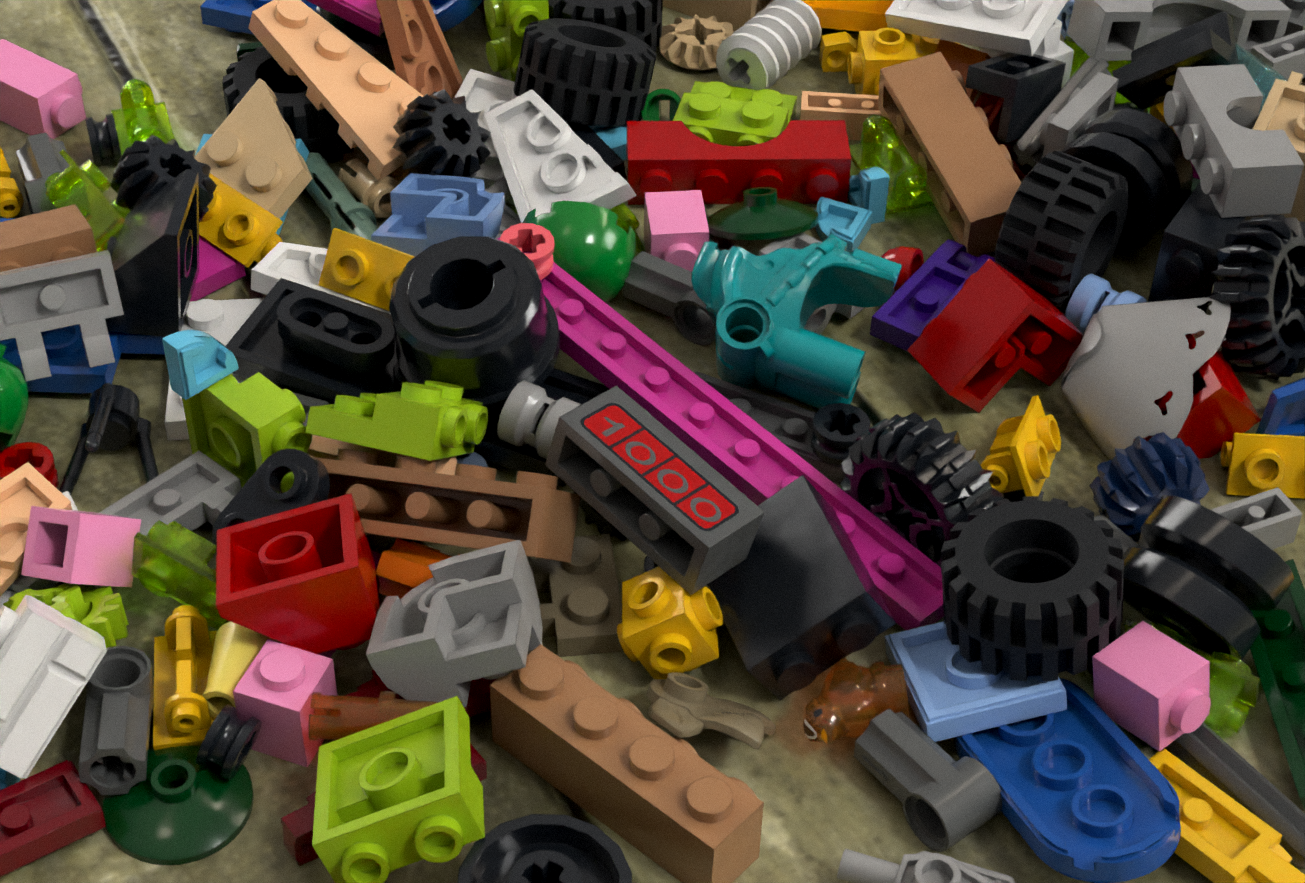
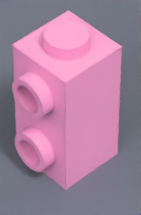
M0 40V121L29 135L47 133L50 138L55 139L85 120L82 86L78 79V74L7 40Z

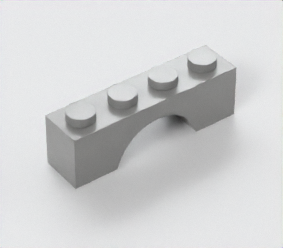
M1075 0L1067 34L1090 58L1097 61L1102 58L1106 61L1131 60L1133 50L1224 11L1232 17L1238 59L1249 58L1253 46L1284 37L1292 10L1280 0Z

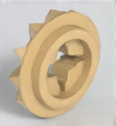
M695 14L692 19L688 20L678 17L675 18L673 24L662 27V34L659 38V50L666 60L677 66L690 70L717 68V50L722 41L733 34V27L729 22H717L715 16L705 19L699 18Z

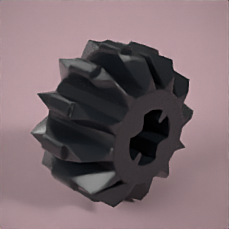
M445 89L433 92L431 95L418 96L407 105L404 114L398 117L397 123L393 126L399 137L392 148L404 153L407 158L402 169L414 168L418 171V174L475 177L477 171L481 169L480 165L485 163L486 158L491 154L484 144L491 132L480 127L477 122L481 111L470 112L466 109L465 96L451 99Z
M151 135L145 142L135 140L132 146L124 151L118 161V166L113 172V179L110 184L112 189L118 193L115 204L132 211L184 170H198L199 223L209 210L208 205L213 199V193L217 185L209 177L211 167L198 162L194 158L195 150H183L174 138L165 144L159 137Z

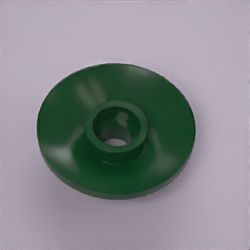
M755 187L743 191V201L726 206L707 217L709 233L720 238L766 240L792 236L812 229L818 224V212L802 203L777 198V189Z
M201 745L178 746L154 750L153 747L149 748L146 780L131 787L128 794L104 795L102 809L107 832L112 841L124 853L150 864L181 865L211 856L233 841L242 831L250 817L254 793L247 768L243 764L235 777L229 781L221 776V768L218 765L210 764L204 768L196 764V757Z

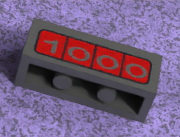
M618 386L563 414L558 419L545 465L690 595L747 558L765 512Z

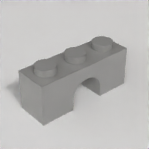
M1244 64L1177 68L1173 90L1168 91L1165 95V121L1168 126H1172L1181 142L1184 157L1187 160H1191L1200 177L1202 191L1204 194H1209L1221 218L1291 214L1304 163L1284 130H1253L1259 115L1263 95Z

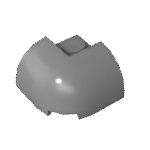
M520 539L456 555L428 565L433 576L432 578L410 590L401 599L398 596H386L377 612L366 656L371 667L387 688L409 702L424 706H430L458 696L463 707H466L472 680L480 678L498 679L508 675L513 670L526 667L528 651L534 650L540 644L542 645L543 627L534 576Z

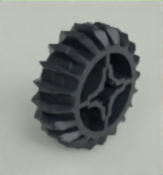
M1263 215V217L1239 221L1235 231L1227 232L1225 248L1218 249L1216 254L1218 260L1217 270L1210 274L1214 281L1213 293L1208 297L1221 303H1230L1231 307L1230 322L1220 345L1222 346L1221 352L1226 361L1231 363L1234 372L1245 373L1247 376L1258 377V379L1278 380L1279 377H1291L1293 373H1303L1305 370V222L1298 221L1296 217L1285 218L1284 215Z
M915 412L906 417L896 414L890 419L885 418L856 439V443L848 448L850 455L841 463L846 475L840 483L843 491L939 567H941L942 562L941 551L944 541L950 540V530L956 523L968 522L969 513L978 508L991 509L993 508V502L1000 501L1004 497L1001 492L990 485L989 478L993 472L982 469L975 459L977 449L968 451L960 444V436L957 430L944 433L941 423L936 418L924 422L923 418Z

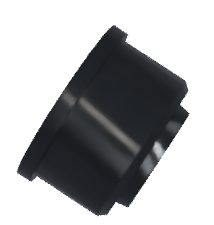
M459 236L431 245L411 259L393 283L389 310L397 332L396 356L406 382L424 385L426 380L461 386L464 388L462 398L483 402L482 406H486L489 413L503 409L511 391L521 381L525 380L540 386L551 373L560 350V330L557 317L551 303L543 293L542 284L534 263L515 245L489 236Z

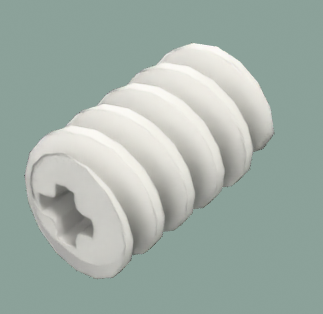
M774 0L770 2L766 8L759 11L755 17L748 20L744 26L734 31L731 36L720 44L716 55V65L722 81L728 86L753 90L768 89L773 86L778 79L786 75L788 70L794 68L800 60L806 58L811 49L817 48L821 41L822 32L819 18L813 9L802 0Z

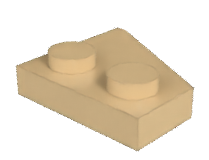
M259 78L194 158L198 162L209 165L211 167L210 174L280 219L313 178L304 158L297 151L296 140L289 125L279 111L275 93L265 81Z

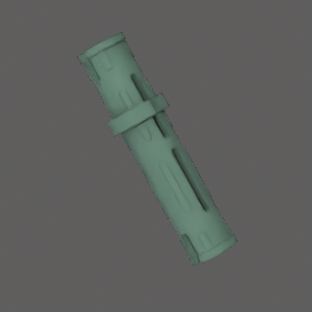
M309 153L306 165L313 179L305 189L331 222V232L333 228H337L371 240V235L378 229L376 217L371 209L362 202L355 200L344 183L328 166V162L321 154Z

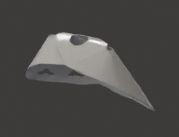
M1209 297L1107 305L1102 306L1100 311L1091 317L1083 333L1081 343L1069 359L1061 381V387L1086 432L1110 460L1116 456L1115 448L1125 449L1131 446L1134 439L1138 436L1146 438L1150 435L1153 437L1155 434L1164 432L1170 439L1177 437L1193 403L1192 374L1212 358L1219 349L1230 322V303H1221ZM1208 301H1211L1212 304L1208 307V309L1211 311L1212 314H1205V312L1197 308V306L1204 305ZM1204 331L1201 337L1196 338L1195 348L1189 349L1188 339L1185 335ZM1171 391L1173 393L1172 398L1166 402L1167 414L1162 415L1161 409L1154 401Z

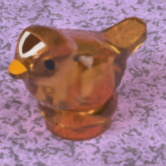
M846 657L830 667L831 670L825 679L820 694L805 707L802 722L804 734L809 741L830 744L841 737L849 739L860 737L867 729L870 721L889 708L894 713L903 712L909 717L907 689L902 664L884 665L883 661H876L869 667H865L848 661Z

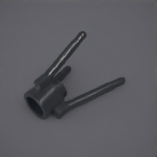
M105 383L93 392L89 400L86 423L81 425L79 441L59 489L61 493L68 491L71 496L89 452H96L98 448L109 451L119 450L131 441L137 444L146 483L159 476L150 440L151 422L139 417L140 401L131 389L121 385Z

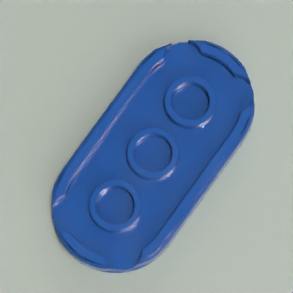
M1059 678L1066 689L1067 710L954 737V746L959 759L965 756L974 758L989 770L1001 790V812L1034 853L1055 871L1087 882H1124L1153 872L1162 866L1176 850L1180 840L1181 825L1179 798L1173 786L1081 687L1073 682Z

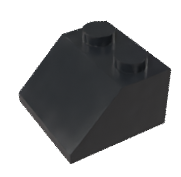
M184 170L126 215L119 237L110 236L107 250L111 256L124 315L106 318L108 331L166 337L182 330L186 311L199 274L198 170Z

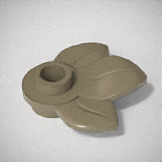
M671 672L667 675L666 679H655L649 684L646 693L647 698L651 701L648 715L655 722L678 737H691L702 733L703 729H713L728 734L753 749H759L764 734L774 735L776 730L775 724L758 710L731 700L710 696L707 694L709 689L707 684L693 676Z

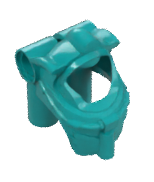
M832 233L822 243L816 242L803 249L779 248L762 256L753 255L747 250L732 246L730 250L720 251L717 249V243L704 242L691 273V282L695 293L706 305V310L714 313L717 319L716 368L719 377L723 381L746 389H752L757 386L763 392L770 390L818 409L834 403L851 404L860 380V369L866 351L804 328L814 311L827 304H846L863 308L879 307L884 304L893 293L902 265L857 248L851 253L847 252V242Z

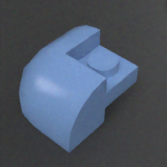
M410 173L390 192L392 215L371 235V241L416 257L431 245L459 236H489L496 238L500 230L505 205L504 193H489L485 191L484 180Z

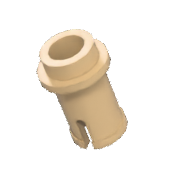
M354 158L346 162L345 164L357 173L356 177H353L343 168L339 171L338 178L344 183L348 191L363 204L367 205L376 218L390 217L392 215L390 192L399 184L398 181L388 175L378 181L368 170V163L361 158Z

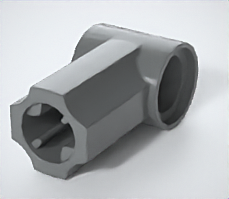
M47 133L28 136L23 147L16 151L31 215L75 204L85 219L93 218V209L81 169L74 170L63 141L54 140Z
M641 251L631 261L629 276L623 286V297L673 318L677 330L690 342L702 346L711 344L716 339L717 319L714 313L706 310V305L695 293L691 282L692 272Z
M115 646L107 648L106 654L86 684L87 696L79 757L80 782L92 785L101 795L128 794L131 787L146 780L150 730L153 727L154 697L150 658L143 651L134 647Z
M889 708L870 721L864 733L855 741L854 757L903 803V811L913 833L931 850L937 852L946 851L999 815L1002 810L1000 787L993 775L983 764L967 756L955 761L903 712L894 713Z

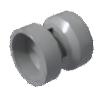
M523 380L511 391L503 406L498 422L497 434L499 439L518 447L529 444L537 449L540 457L547 459L559 417L582 404L565 397L558 400L549 398L544 388Z

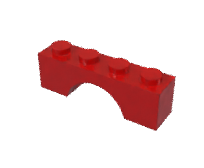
M790 120L785 130L777 137L767 142L750 146H727L706 141L693 134L682 121H627L626 177L627 182L637 195L627 200L628 205H644L645 192L701 190L704 204H734L743 201V191L755 187L777 189V198L796 201L802 204H817L820 197L847 204L851 153L845 120Z

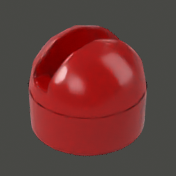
M899 246L888 250L881 256L902 265L893 290L895 292L924 264L923 252L920 248Z

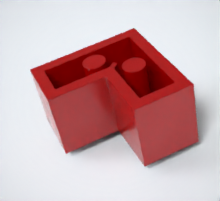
M989 258L977 272L973 273L965 281L962 289L941 313L924 327L922 334L907 351L947 394L980 413L1020 368L1048 386H1051L1066 369L1072 353L1081 343L1083 333L1049 300Z

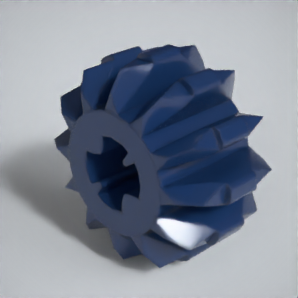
M1164 432L1155 434L1148 441L1138 436L1131 446L1125 449L1115 448L1116 456L1112 460L1102 462L1097 466L1099 476L1089 485L1094 494L1093 500L1099 508L1098 512L1100 515L1108 518L1135 542H1139L1141 535L1140 527L1163 495L1178 496L1200 504V500L1210 490L1205 480V474L1200 467L1201 462L1192 448L1186 446L1181 438L1170 439Z

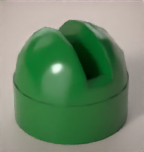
M669 89L652 91L647 95L644 110H641L643 120L661 121V101H670L669 117L670 121H673L681 98Z

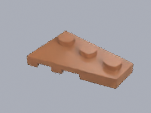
M376 0L396 75L423 96L445 89L451 99H453L462 85L463 79L429 0Z

